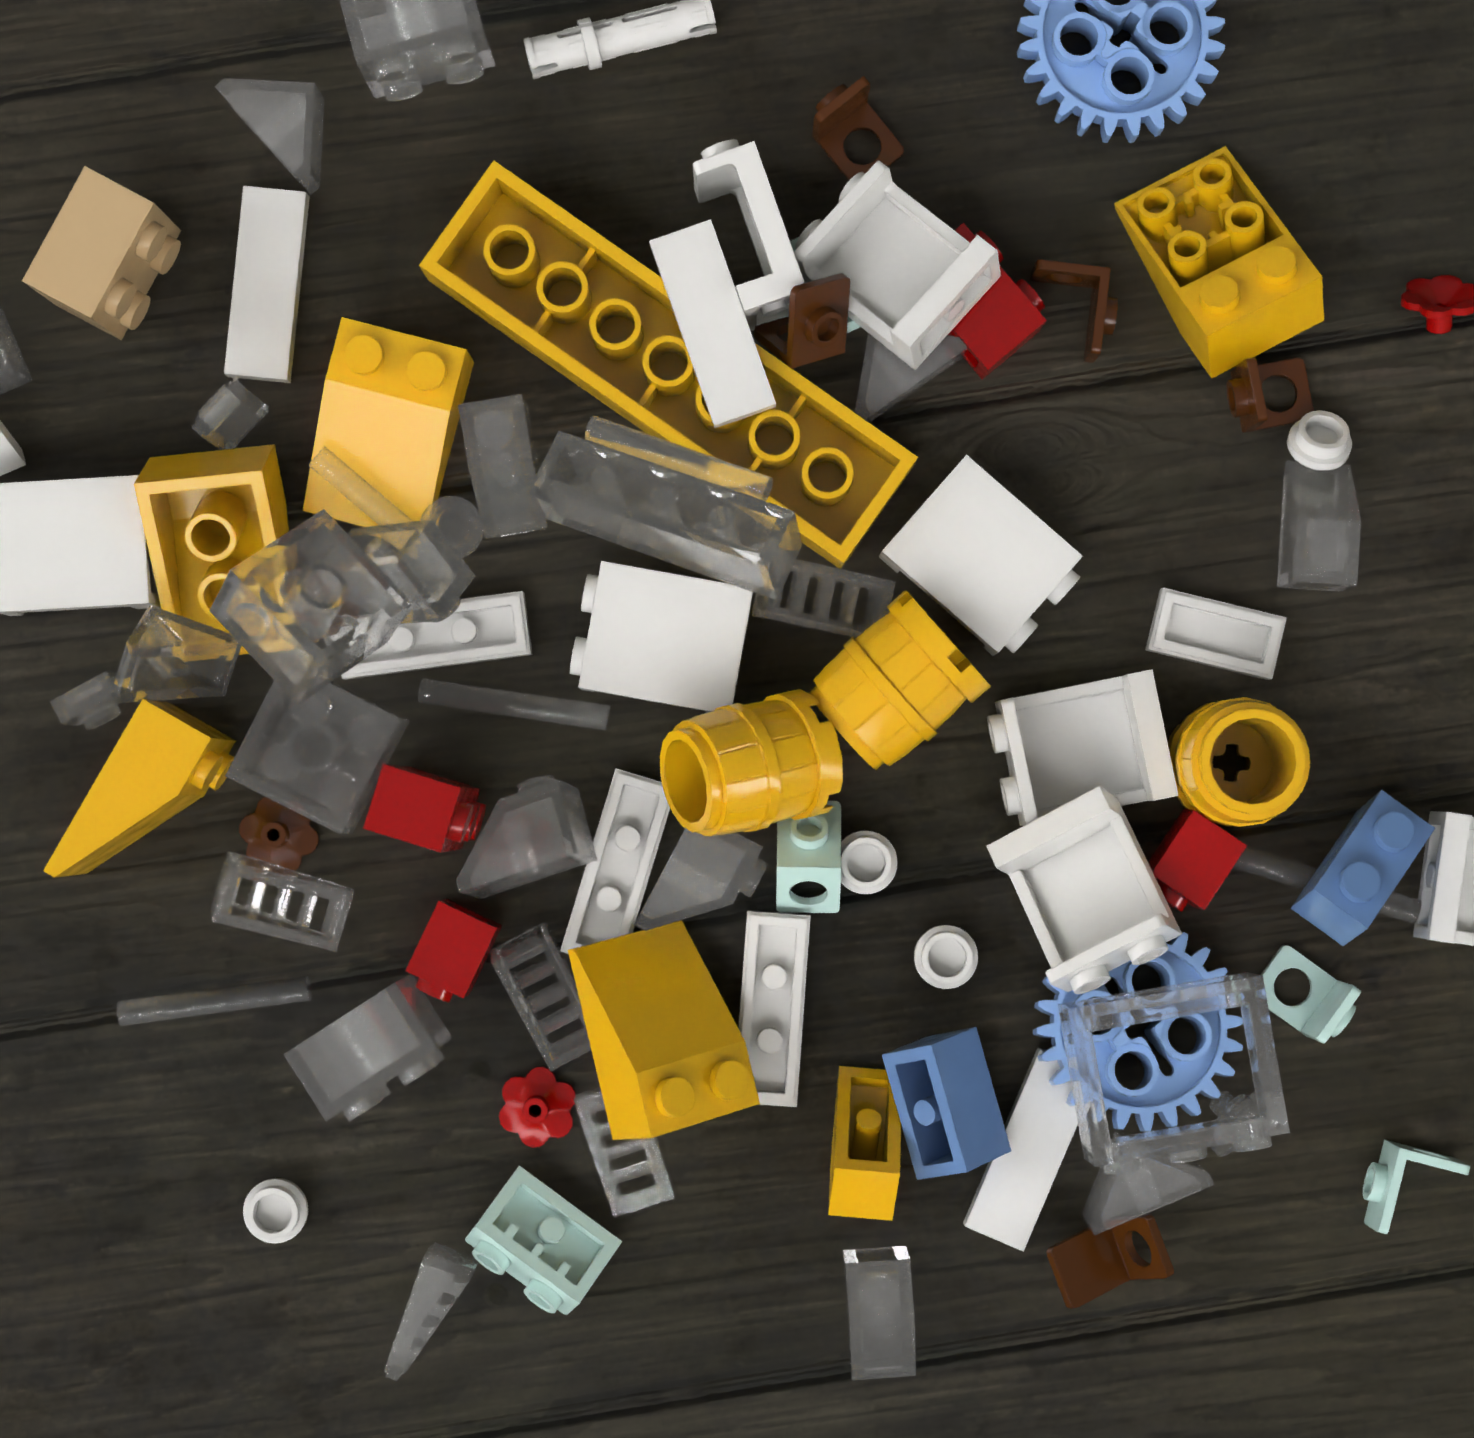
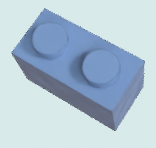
M1381 790L1355 813L1291 909L1340 945L1345 946L1369 928L1435 830V827Z
M977 1027L927 1036L882 1054L917 1180L966 1173L1011 1152Z

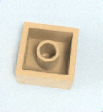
M84 166L22 282L54 305L122 341L128 328L135 330L144 319L150 305V297L147 296V293L158 273L166 274L174 264L180 251L181 242L177 238L181 230L152 201Z

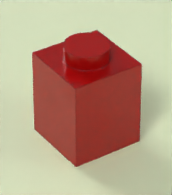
M1183 809L1148 863L1168 905L1180 912L1184 910L1187 904L1194 908L1205 910L1248 845L1197 811Z
M446 898L439 900L405 971L419 977L415 987L434 998L450 1003L455 994L464 999L471 993L503 925Z

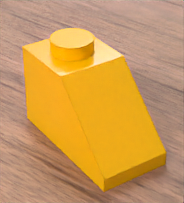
M839 1066L830 1163L828 1215L892 1221L900 1178L901 1122L887 1072L883 1069Z

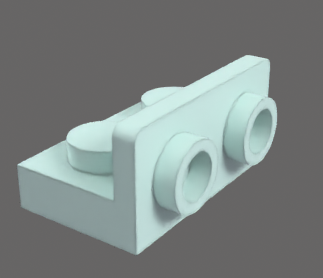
M520 1165L465 1238V1241L474 1247L472 1255L481 1265L498 1275H503L506 1271L526 1286L524 1294L539 1308L549 1313H555L559 1310L565 1315H568L580 1304L622 1243L620 1239Z

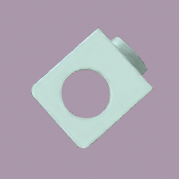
M838 801L827 802V805L833 806L828 813L797 820L789 818L777 822L776 910L778 912H839L841 890V804ZM811 881L823 885L827 890L819 896L808 898L798 896L790 889L797 883Z
M1282 945L1253 984L1249 994L1253 999L1303 1035L1324 1044L1330 1036L1336 1037L1350 1022L1356 1010V1006L1353 1004L1361 994V990L1352 984L1336 980L1292 947ZM1290 968H1296L1304 972L1310 983V991L1307 998L1302 1003L1293 1006L1280 1002L1274 992V982L1277 976L1282 971Z
M1384 1140L1379 1162H1372L1364 1179L1363 1198L1369 1201L1364 1223L1376 1232L1388 1234L1407 1160L1464 1175H1469L1471 1166L1450 1156Z

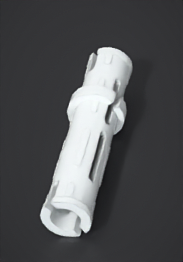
M681 0L591 22L590 17L577 20L578 26L546 35L524 38L523 41L533 79H538L555 74V72L588 65L589 70L601 68L602 61L677 43L678 41L693 37L697 38L708 34H716L717 28L710 0Z

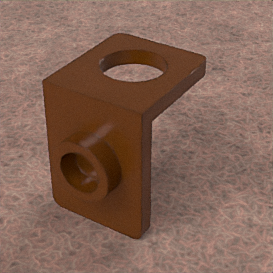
M865 76L861 77L849 88L845 84L839 85L829 92L815 107L817 113L814 116L812 137L848 181L859 172L866 174L877 161H881L889 167L900 159L904 153V147L868 104L870 82ZM867 130L876 135L881 145V152L875 161L866 165H859L848 159L844 152V142L852 132Z
M1037 260L1031 270V281L1092 288L1084 362L1094 363L1101 354L1103 334L1113 335L1116 324L1118 298L1108 296L1111 268Z
M843 273L794 286L790 291L789 316L756 325L754 327V338L791 369L845 353L850 278ZM788 333L787 342L780 339L779 336Z
M1252 357L1244 359L1230 372L1232 379L1227 381L1226 386L1228 404L1232 416L1240 418L1242 433L1294 424L1301 420L1305 414L1314 411L1305 363L1301 358L1257 365L1256 358ZM1269 377H1284L1293 385L1295 401L1290 409L1284 412H1273L1266 408L1262 383Z
M1151 1214L1109 1216L1049 1247L1046 1252L1064 1303L1068 1308H1078L1129 1280L1166 1279L1174 1274V1268L1158 1225ZM1133 1231L1138 1232L1146 1240L1151 1251V1263L1143 1260L1137 1253L1132 1241Z

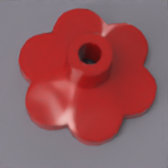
M1440 275L1431 280L1425 278L1413 279L1406 284V292L1401 295V306L1408 310L1418 311L1426 317L1427 331L1434 334H1445L1452 329L1453 315L1466 316L1474 313V284L1463 283L1460 278L1451 275Z
M544 1066L535 1067L526 1077L514 1076L505 1082L502 1088V1095L506 1104L499 1113L500 1124L505 1130L518 1133L521 1141L526 1146L532 1148L544 1145L549 1137L561 1138L570 1132L573 1126V1117L570 1110L576 1102V1092L569 1083L557 1081L555 1074L550 1068ZM538 1105L541 1108V1113H532L531 1106Z

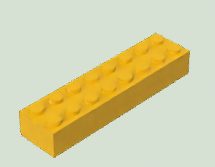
M495 160L490 164L419 264L429 282L840 570L918 459V456L756 343L757 351L776 401V407L714 428L662 278Z

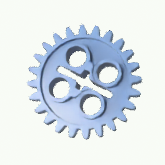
M1025 0L1023 6L1033 13L1034 16L1021 17L1017 32L1033 39L1019 45L1017 58L1036 61L1026 70L1023 79L1025 83L1044 82L1045 86L1036 100L1038 105L1046 104L1054 99L1060 103L1054 120L1056 123H1061L1073 113L1079 117L1077 135L1081 137L1087 132L1091 124L1095 123L1100 125L1103 143H1108L1116 127H1123L1128 142L1134 143L1139 135L1142 123H1145L1154 137L1159 136L1164 129L1163 114L1175 123L1180 124L1187 115L1183 101L1195 106L1201 103L1206 94L1197 82L1203 84L1213 83L1219 71L1207 61L1219 59L1225 50L1224 44L1208 37L1221 31L1225 25V18L1206 16V13L1215 5L1217 0H1130V2L1124 5H1112L1105 0ZM1082 3L1087 6L1089 14L1078 12L1075 9V4ZM1157 21H1166L1172 24L1178 31L1179 42L1163 44L1157 41L1151 33L1150 24ZM1123 29L1131 37L1129 41H1125L1120 47H1117L1110 42V38L1112 35H1117ZM1069 32L1080 33L1089 40L1092 51L1082 56L1073 55L1062 46L1060 37ZM1152 63L1164 65L1166 72L1163 74L1156 72ZM1119 70L1135 74L1140 81L1141 91L1135 94H1124L1118 91L1112 83L1111 74Z
M1182 932V935L1172 939L1167 944L1168 950L1163 955L1147 963L1140 964L1152 967L1161 979L1160 991L1153 1000L1140 997L1133 988L1132 975L1139 965H1133L1129 961L1108 972L1117 984L1119 993L1130 1013L1135 1017L1143 1014L1149 1017L1151 1024L1144 1029L1145 1035L1157 1052L1170 1064L1172 1073L1169 1076H1165L1161 1072L1155 1055L1143 1037L1130 1039L1127 1036L1125 1029L1131 1025V1017L1125 1008L1121 1006L1120 1002L1108 992L1105 985L1087 993L1075 994L1073 990L1067 992L1050 985L1047 976L1044 977L1043 984L1055 993L1054 1000L1035 1002L1034 1008L1049 1015L1050 1024L1033 1029V1035L1051 1038L1052 1047L1043 1051L1037 1057L1039 1061L1044 1062L1058 1061L1060 1069L1053 1074L1049 1083L1052 1086L1070 1081L1074 1087L1066 1101L1069 1106H1074L1086 1098L1091 1100L1088 1119L1098 1121L1110 1109L1112 1110L1113 1129L1123 1130L1129 1121L1130 1115L1135 1114L1139 1130L1151 1131L1154 1113H1158L1166 1127L1177 1126L1178 1120L1177 1106H1180L1190 1116H1198L1201 1114V1109L1195 1095L1200 1093L1205 1097L1218 1099L1221 1093L1211 1078L1214 1075L1223 1077L1234 1076V1069L1223 1061L1222 1057L1224 1053L1243 1050L1242 1044L1227 1037V1029L1244 1024V1018L1236 1015H1227L1225 1006L1235 1001L1239 997L1238 991L1219 992L1216 984L1228 972L1225 967L1209 972L1202 967L1208 958L1210 949L1204 947L1191 955L1185 953L1188 941L1187 933ZM1086 999H1094L1101 1002L1109 1014L1108 1025L1099 1035L1087 1032L1080 1024L1079 1009ZM1177 1018L1188 1021L1196 1031V1044L1188 1054L1177 1052L1171 1046L1168 1039L1170 1025ZM1124 1053L1135 1055L1144 1067L1142 1082L1132 1090L1123 1087L1115 1076V1064L1117 1059Z

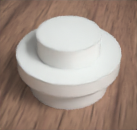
M1318 410L1305 414L1301 420L1291 427L1287 438V448L1297 462L1308 468L1332 470L1342 466L1349 458L1352 449V439L1349 427L1341 417L1332 412Z
M857 831L841 841V883L847 889L859 894H873L890 884L897 870V855L893 845L887 838L873 831Z
M939 925L927 930L918 940L914 950V963L919 975L927 983L941 989H952L963 985L972 977L978 964V951L974 940L967 932L956 926Z
M282 1178L267 1179L257 1184L247 1195L243 1206L244 1221L249 1231L259 1240L274 1244L283 1243L295 1237L304 1227L308 1217V1202L303 1191L295 1183Z

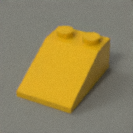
M342 317L325 378L303 511L426 544L474 361L467 349Z
M275 444L150 457L136 479L134 488L173 662L298 649L300 644L297 618L290 611L289 605L292 597L286 587L287 580L293 573L287 505Z
M142 699L43 871L54 878L87 874L205 796L209 787L215 791L218 790L228 777L235 763V757L231 756L229 752L236 740L171 703Z
M682 920L568 950L613 1140L654 1138L760 1104L745 1040Z

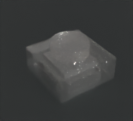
M105 671L53 699L50 703L61 724L79 726L83 723L86 730H91L120 715L121 710L117 704L129 699L133 694L122 674Z

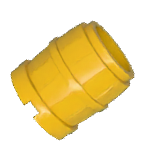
M907 590L902 592L887 606L890 611L887 615L876 621L857 638L851 637L843 644L844 649L815 677L813 681L816 686L808 692L818 700L820 704L816 706L828 721L831 720L834 728L875 770L884 763L891 766L924 740H931L937 734L936 729L954 714L966 699L973 703L991 687Z
M797 689L767 696L762 702L735 703L718 707L712 712L694 716L677 724L673 731L669 732L663 740L659 758L660 777L664 794L673 815L682 827L692 833L697 832L703 836H715L741 831H757L789 818L797 820L828 813L833 808L832 805H827L829 795L840 793L843 783L842 754L837 733L831 720L819 723L815 712L810 708V706L819 705L818 700L812 694Z
M1242 697L1206 703L1187 715L1182 723L1177 725L1168 741L1179 795L1177 798L1186 809L1197 811L1217 825L1243 827L1264 824L1286 811L1300 796L1308 780L1310 754L1303 732L1285 712L1267 702ZM1227 744L1236 746L1237 755L1245 757L1246 760L1245 770L1237 771L1235 780L1231 782L1225 781L1223 770L1213 768L1212 763L1214 756H1220L1225 753Z

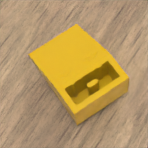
M1226 146L1114 203L1120 220L1180 334L1211 379L1239 365L1244 359L1255 357L1324 321L1322 275Z

